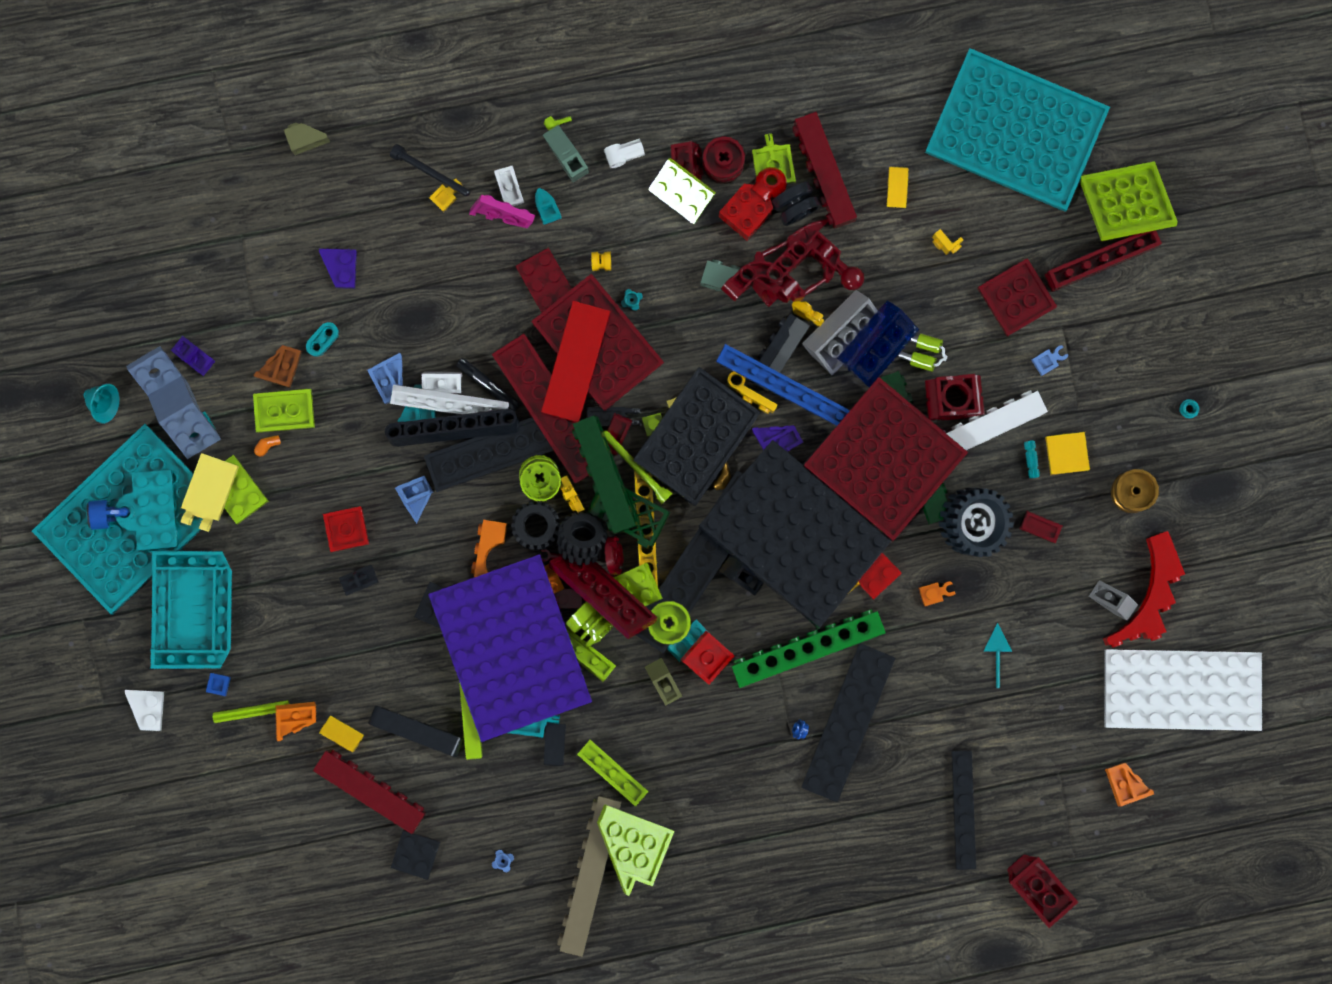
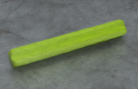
M281 701L213 713L214 723L273 714L276 713V705L290 703L289 701Z

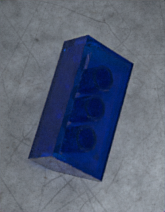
M887 300L837 359L846 369L870 388L920 329L899 307Z

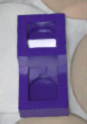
M184 336L171 349L175 355L202 376L215 363V360Z

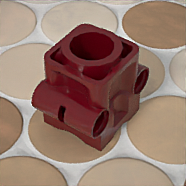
M981 375L943 376L925 381L926 398L928 399V419L945 421L967 419L971 416L985 414L983 397L981 396ZM954 390L958 392L962 398V405L960 407L951 406L946 401V391Z

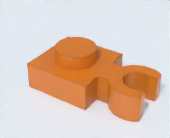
M938 582L920 587L919 591L924 607L944 601L942 595H955V591L949 593L946 590V587L951 585L952 582H946L942 587H939Z

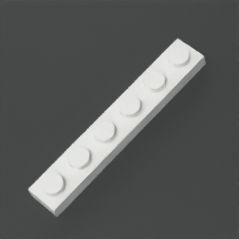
M393 385L390 404L463 415L508 409L509 402Z

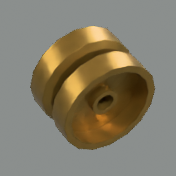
M1133 469L1120 474L1111 486L1113 503L1119 510L1126 513H1138L1149 509L1156 502L1159 495V486L1156 479L1149 472L1142 469Z

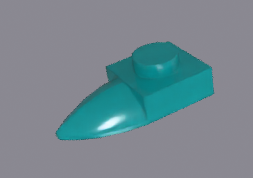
M538 188L535 195V203L543 224L562 219L553 197L547 191Z

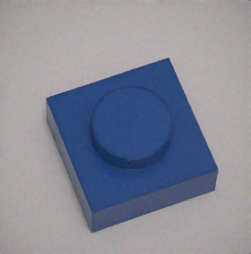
M210 673L206 692L227 696L231 677Z

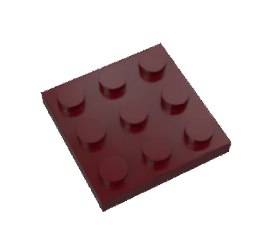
M1028 258L977 288L1007 337L1057 308V305Z

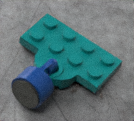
M172 470L132 473L133 492L121 497L115 507H109L107 499L92 500L87 503V520L91 530L109 529L110 522L117 521L121 527L129 531H136L138 551L178 548Z

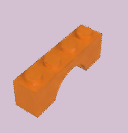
M483 520V524H479L478 535H481L480 543H476L474 554H477V561L473 562L471 570L474 577L488 573L486 568L487 556L494 547L505 544L507 523Z

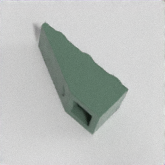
M559 125L543 134L544 139L572 183L589 173L584 160Z
M714 259L712 261L707 260L700 286L722 291L721 288L726 281L741 268L735 265L727 267L723 265V262ZM743 275L744 278L750 279L748 275Z

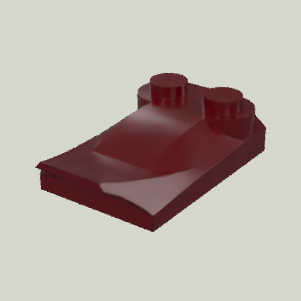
M1024 854L1007 869L1010 885L1048 928L1053 926L1078 903L1039 857Z

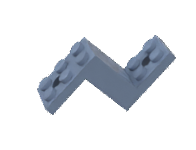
M161 346L126 366L130 374L148 395L159 424L187 459L221 440L219 434L200 411L189 383ZM154 368L159 369L156 373H149ZM192 433H198L195 437H189Z

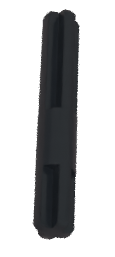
M461 358L457 362L456 366L497 400L509 402V409L515 412L519 408L520 403L466 359Z

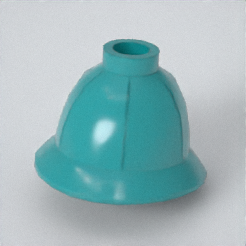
M104 384L102 386H95L84 392L85 404L97 422L107 423L114 418L119 407V392L114 385Z

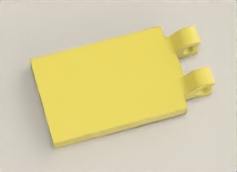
M201 453L181 506L182 509L186 510L181 523L191 526L194 516L203 518L199 529L209 532L213 519L220 520L239 466Z

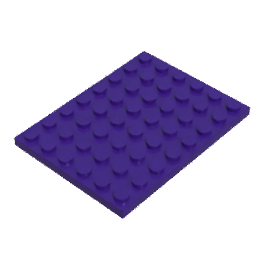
M540 554L428 594L481 742L592 702Z

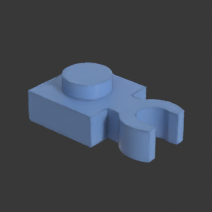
M1062 345L1055 348L1053 354L1048 349L1031 360L1041 376L1058 367L1057 360L1063 361L1068 357V354L1064 356L1058 354V351L1063 348Z

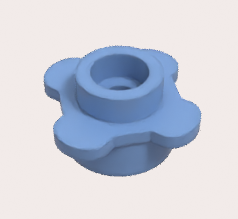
M498 850L495 861L492 862V867L494 869H501L503 872H509L510 864L514 860L513 854H506L502 850Z

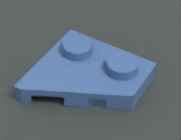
M401 353L367 370L385 404L391 401L393 385L403 386Z

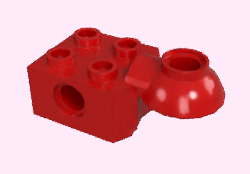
M776 167L764 168L758 173L755 185L745 183L721 209L719 218L748 241L772 214L773 205L771 198H775L785 191L787 186L785 174ZM768 178H774L777 183L775 185H769L766 182V180Z

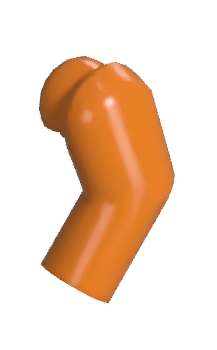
M279 436L260 439L254 449L255 455L262 457L271 446L280 445Z

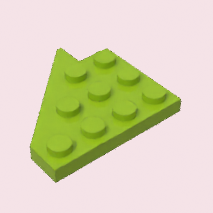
M604 804L597 824L623 892L630 896L635 881L653 886L674 831Z

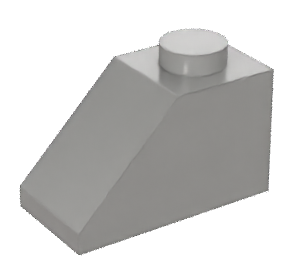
M1100 580L1089 595L1091 599L1127 621L1138 606L1129 595Z

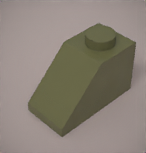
M293 123L287 129H284L294 155L330 142L327 134L302 123Z
M662 658L645 666L665 706L682 697Z

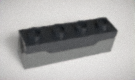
M792 314L782 318L778 325L781 327L777 334L774 332L768 340L771 343L767 350L763 348L758 356L760 363L779 373L809 328L808 324ZM748 379V381L754 383L756 386H758L759 388L768 393V389Z

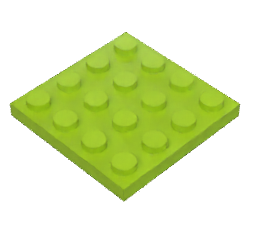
M1155 161L1081 176L1080 183L1101 241L1177 226V218Z

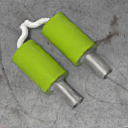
M906 334L905 340L917 343L916 347L938 354L942 349V356L944 357L936 364L937 358L914 352L912 355L900 352L899 358L910 361L911 366L933 372L935 366L937 367L942 361L947 360L945 348L942 346L943 340L920 334L919 337Z

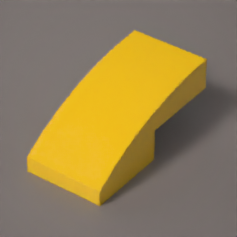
M889 167L886 206L906 208L908 168Z

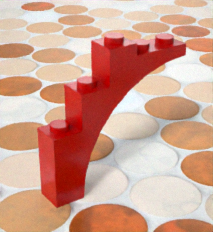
M1168 531L1146 538L1151 562L1150 583L1146 596L1138 611L1128 623L1116 632L1102 638L1105 646L1117 647L1122 645V640L1127 638L1130 641L1140 638L1141 633L1144 639L1154 641L1162 638L1161 634L1166 632L1158 610L1160 612L1172 609L1171 605L1176 603L1167 581L1172 584L1180 581V576L1185 575Z

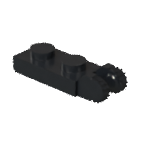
M587 407V418L594 415L598 416L602 427H608L614 413L625 417V414L636 415L641 413L639 408L609 407L604 412L601 407ZM632 420L630 426H639L641 421Z

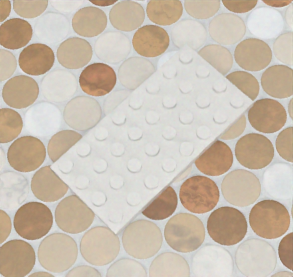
M1106 649L1104 727L1262 731V653Z

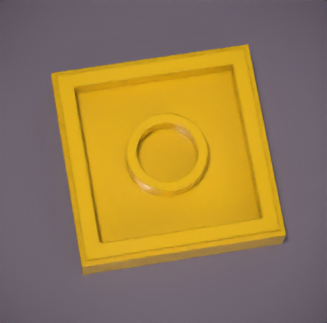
M1085 432L1045 437L1050 475L1090 470Z

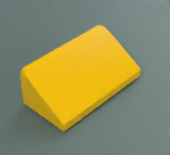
M333 716L328 718L319 732L351 752H355L364 734Z

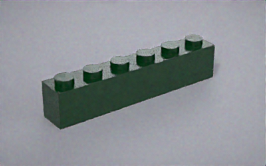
M594 415L574 423L572 432L575 439L580 442L581 447H579L582 458H586L588 475L594 479L593 488L595 493L600 495V507L603 513L606 512L609 519L606 520L609 530L617 534L638 526V521L598 416Z

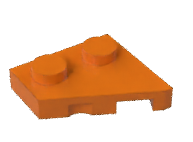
M315 702L275 706L277 741L283 740V736L291 732L295 734L303 727L316 723Z
M1126 763L1105 769L1118 806H1124L1154 795V792L1142 782L1138 775L1132 772V769Z

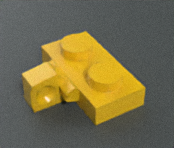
M568 476L562 477L560 488L565 501H568L573 512L577 511L578 514L579 512H584L585 509Z

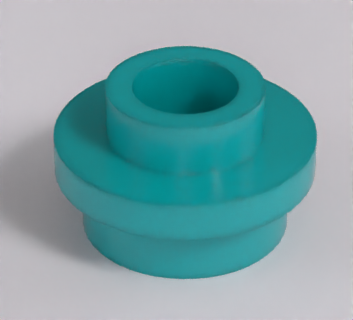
M1187 399L1181 403L1179 410L1183 417L1191 419L1198 415L1199 405L1196 401ZM1187 406L1192 408L1191 413L1186 411Z

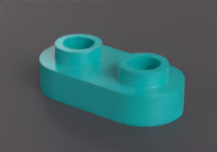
M331 322L323 323L307 341V352L314 357L322 356L338 338L339 330L337 326ZM328 330L333 331L331 336L326 335ZM319 344L320 349L315 351L314 346Z

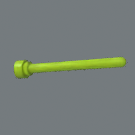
M604 431L607 442L654 490L657 496L656 499L663 504L672 495V492L668 488H661L643 468L632 461L634 458L608 431Z

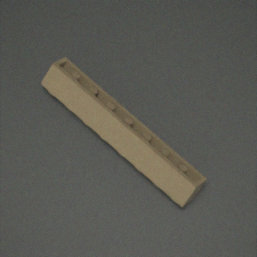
M599 795L598 800L594 799L591 810L595 811L593 819L589 818L587 830H590L588 838L584 837L582 849H585L583 857L579 856L577 868L580 869L579 876H574L572 887L575 888L574 896H569L567 906L571 908L569 915L565 914L562 924L566 928L564 934L560 933L557 945L561 946V952L583 957L609 854L597 821L604 804L620 810L622 802L620 800Z

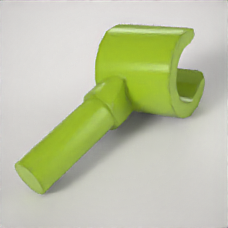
M550 116L544 120V125L548 130H551L562 123L572 121L569 116L555 121Z

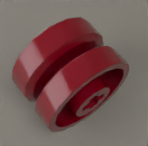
M722 136L709 142L704 150L702 164L708 178L721 184H727L736 180L744 168L745 153L743 147L731 137Z

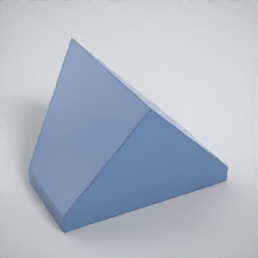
M425 476L395 488L416 524L433 493Z

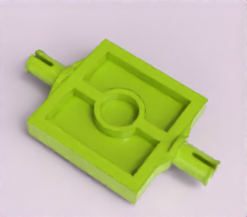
M768 134L764 135L766 146L761 149L752 150L756 177L764 168L776 167L785 174L787 184L795 183L796 179L790 144L774 145L773 134H769V136ZM768 178L766 180V182L769 185H775L777 183L774 178Z

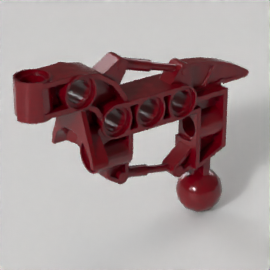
M825 219L800 228L790 235L786 241L775 247L772 246L762 252H756L753 262L743 266L734 276L729 278L721 290L733 301H736L742 293H745L752 286L763 302L770 307L777 299L784 303H787L790 299L793 302L802 301L816 287L824 282L829 283L835 271L841 275V284L844 288L857 290L864 283V273L856 266L848 267L839 259L841 251L819 232L828 222ZM787 245V250L774 263L765 261V256ZM794 250L799 251L801 255L796 254ZM807 256H812L824 269L823 279L803 290L790 274ZM782 263L788 264L789 267L783 266ZM743 275H748L750 279L744 278ZM769 275H773L777 279H772Z

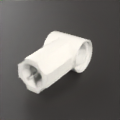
M640 139L622 145L614 144L604 149L610 168L622 166L626 161L645 155Z

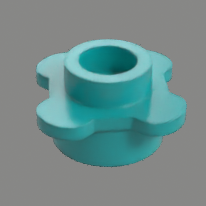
M627 289L621 305L637 311L643 295Z

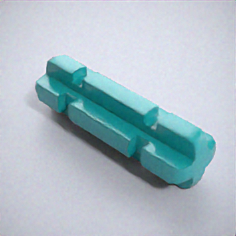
M1033 440L1026 441L1024 447L1027 450L1025 454L1027 468H1029L1028 475L1029 478H1038L1040 473L1039 469H1037L1036 444Z

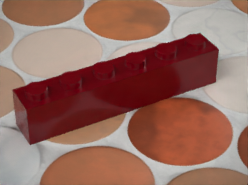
M817 112L795 119L794 126H792L795 137L800 139V151L802 155L805 154L807 157L806 166L808 171L813 173V185L816 190L819 189L821 196L819 200L822 207L827 209L828 214H826L829 225H833V228L836 229L855 222L857 219L855 210Z
M1156 230L1135 234L1051 269L1045 274V278L1051 291L1054 292L1157 249L1162 242Z
M332 749V751L327 750L324 752L313 770L315 773L407 832L413 834L426 815L422 805L417 802L412 804L407 800L408 797L399 791L397 793L390 790L391 786L384 781L379 783L374 779L375 776L366 770L362 772L357 769L359 765L351 760H348V762L341 758L342 754Z

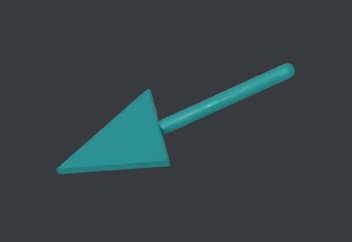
M997 622L984 651L996 652V688H1000V652H1012Z

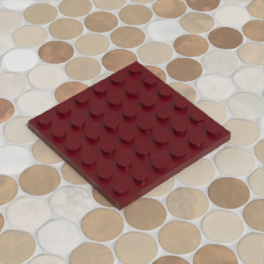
M878 377L803 466L894 541L966 456L968 451Z

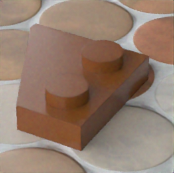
M282 345L276 351V354L270 357L259 371H256L254 377L290 388L302 351Z

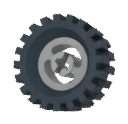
M973 487L959 489L956 491L957 494H951L948 497L951 502L943 504V507L946 508L945 512L940 511V516L944 517L943 522H939V527L944 528V531L940 533L942 537L948 538L944 542L948 546H953L952 550L964 555L988 557L992 556L991 552L998 553L1000 551L998 546L1005 547L1007 542L1004 539L1005 537H1011L1012 533L1008 532L1009 527L1013 528L1014 522H1009V518L1013 517V513L1007 511L1010 505L1008 502H1002L1005 499L1002 495H997L998 492L994 490ZM976 508L981 514L971 513V511ZM967 530H974L977 532L976 534L971 535Z

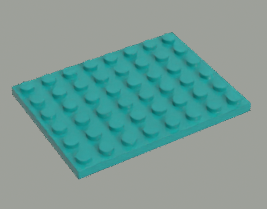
M969 48L925 153L1066 212L1110 107Z
M144 424L41 521L32 532L99 603L113 615L152 578V551H180L201 531L199 527L203 518L194 516L191 526L181 523V519L186 512L181 506L194 473L147 424ZM172 470L178 548L138 551L136 531H129L121 527L117 521L110 522L109 529L91 530L89 528L87 520V503L89 501L107 499L108 506L115 507L121 497L133 492L132 473Z

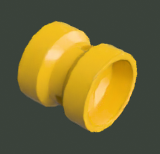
M611 251L604 252L603 254L591 252L592 271H598L599 269L611 271Z

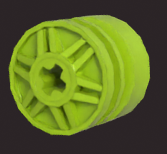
M534 455L522 463L519 470L520 486L528 498L535 501H546L558 493L561 486V477L557 464L551 458L545 455ZM542 472L543 478L539 477L536 479V473L541 474Z
M588 602L565 624L573 633L583 629L584 633L580 639L584 640L589 635L591 638L586 643L588 647L599 642L613 627Z

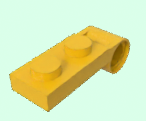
M734 371L729 374L728 386L743 396L742 399L749 404H757L759 406L758 409L766 414H769V412L774 413L777 408L776 403L744 386L745 377ZM739 376L742 383L734 385L731 382V378Z

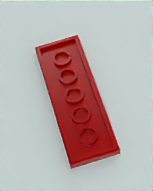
M576 301L572 302L542 413L573 422L580 421L609 319V310Z

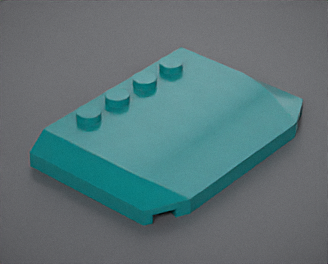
M152 551L151 669L222 667L231 650L232 570L222 551Z

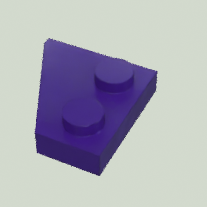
M319 249V253L335 287L355 289L357 251L352 249Z
M794 425L765 428L755 427L751 429L763 450L772 440L787 452L803 443Z

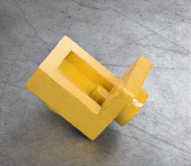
M941 229L932 237L936 248L942 249L946 255L950 252L954 254L962 247L960 245L963 242L962 237L952 244Z

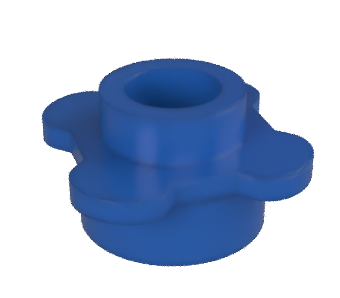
M799 719L792 728L793 737L798 740L800 738L804 739L808 733L809 725Z

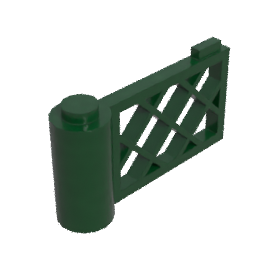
M625 488L639 525L637 529H628L624 532L637 538V543L643 547H653L670 511ZM595 494L587 512L591 513L593 517L595 515L599 517L598 520H609L606 512L603 513L599 503L601 502L600 495ZM642 501L645 503L647 511L638 514L635 504ZM658 510L664 513L661 520L654 523L651 512ZM648 514L650 524L641 527L639 517ZM652 527L653 536L651 540H648L644 537L643 530Z

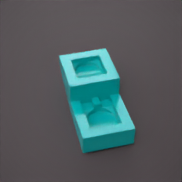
M696 619L690 625L687 636L678 643L670 644L667 650L680 662V659L707 630Z

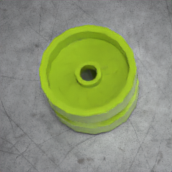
M665 601L651 610L657 616V621L648 628L656 641L672 645L680 642L687 636L690 630L691 619L688 611L682 605L676 602ZM666 620H672L673 625L667 627L665 624Z

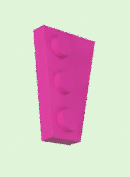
M481 195L469 212V215L476 216V213L486 215L485 218L490 220L500 218L506 224L528 228L533 223L535 217L528 210L515 208L510 203L497 201L489 195Z

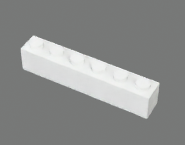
M1030 390L1021 394L1022 398L1017 401L1013 398L1004 402V407L1000 409L993 407L987 410V415L983 417L974 416L969 419L970 423L963 425L961 422L951 427L953 431L946 434L965 450H968L1031 421L1048 411L1039 392L1032 393Z

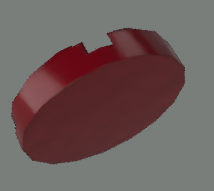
M615 536L608 537L605 544L606 565L610 575L613 576L622 573L623 570L620 569V566L624 564L622 545L617 543L619 538Z

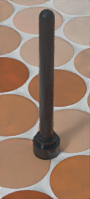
M395 144L391 149L390 157L394 160H404L466 197L470 195L469 189L410 156L401 145Z

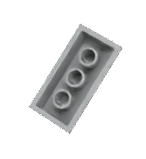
M855 290L802 344L809 354L830 375H833L885 323V320L871 300Z

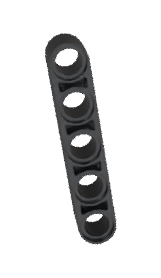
M377 705L374 706L368 722L369 725L453 757L458 756L464 740L459 736Z

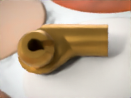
M728 462L721 469L719 478L713 482V487L716 490L725 489L731 480Z

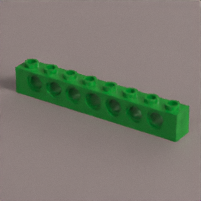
M871 609L861 613L862 617L854 619V616L844 619V624L836 626V623L825 626L826 631L818 633V630L807 633V638L802 640L799 637L788 640V645L782 647L780 643L770 647L771 651L765 654L763 650L752 654L753 658L745 660V657L735 660V665L731 666L739 688L885 634L886 632L878 611L873 613ZM859 622H864L867 625V630L864 633H860L857 630ZM841 629H846L849 632V637L846 640H842L839 637ZM824 635L829 636L831 639V643L827 647H824L820 642L821 637ZM805 642H809L813 646V650L809 654L802 650ZM787 649H791L795 653L794 658L790 661L784 657V652ZM768 656L776 658L777 662L774 667L767 666L766 658ZM750 663L758 665L757 673L750 674L747 667Z

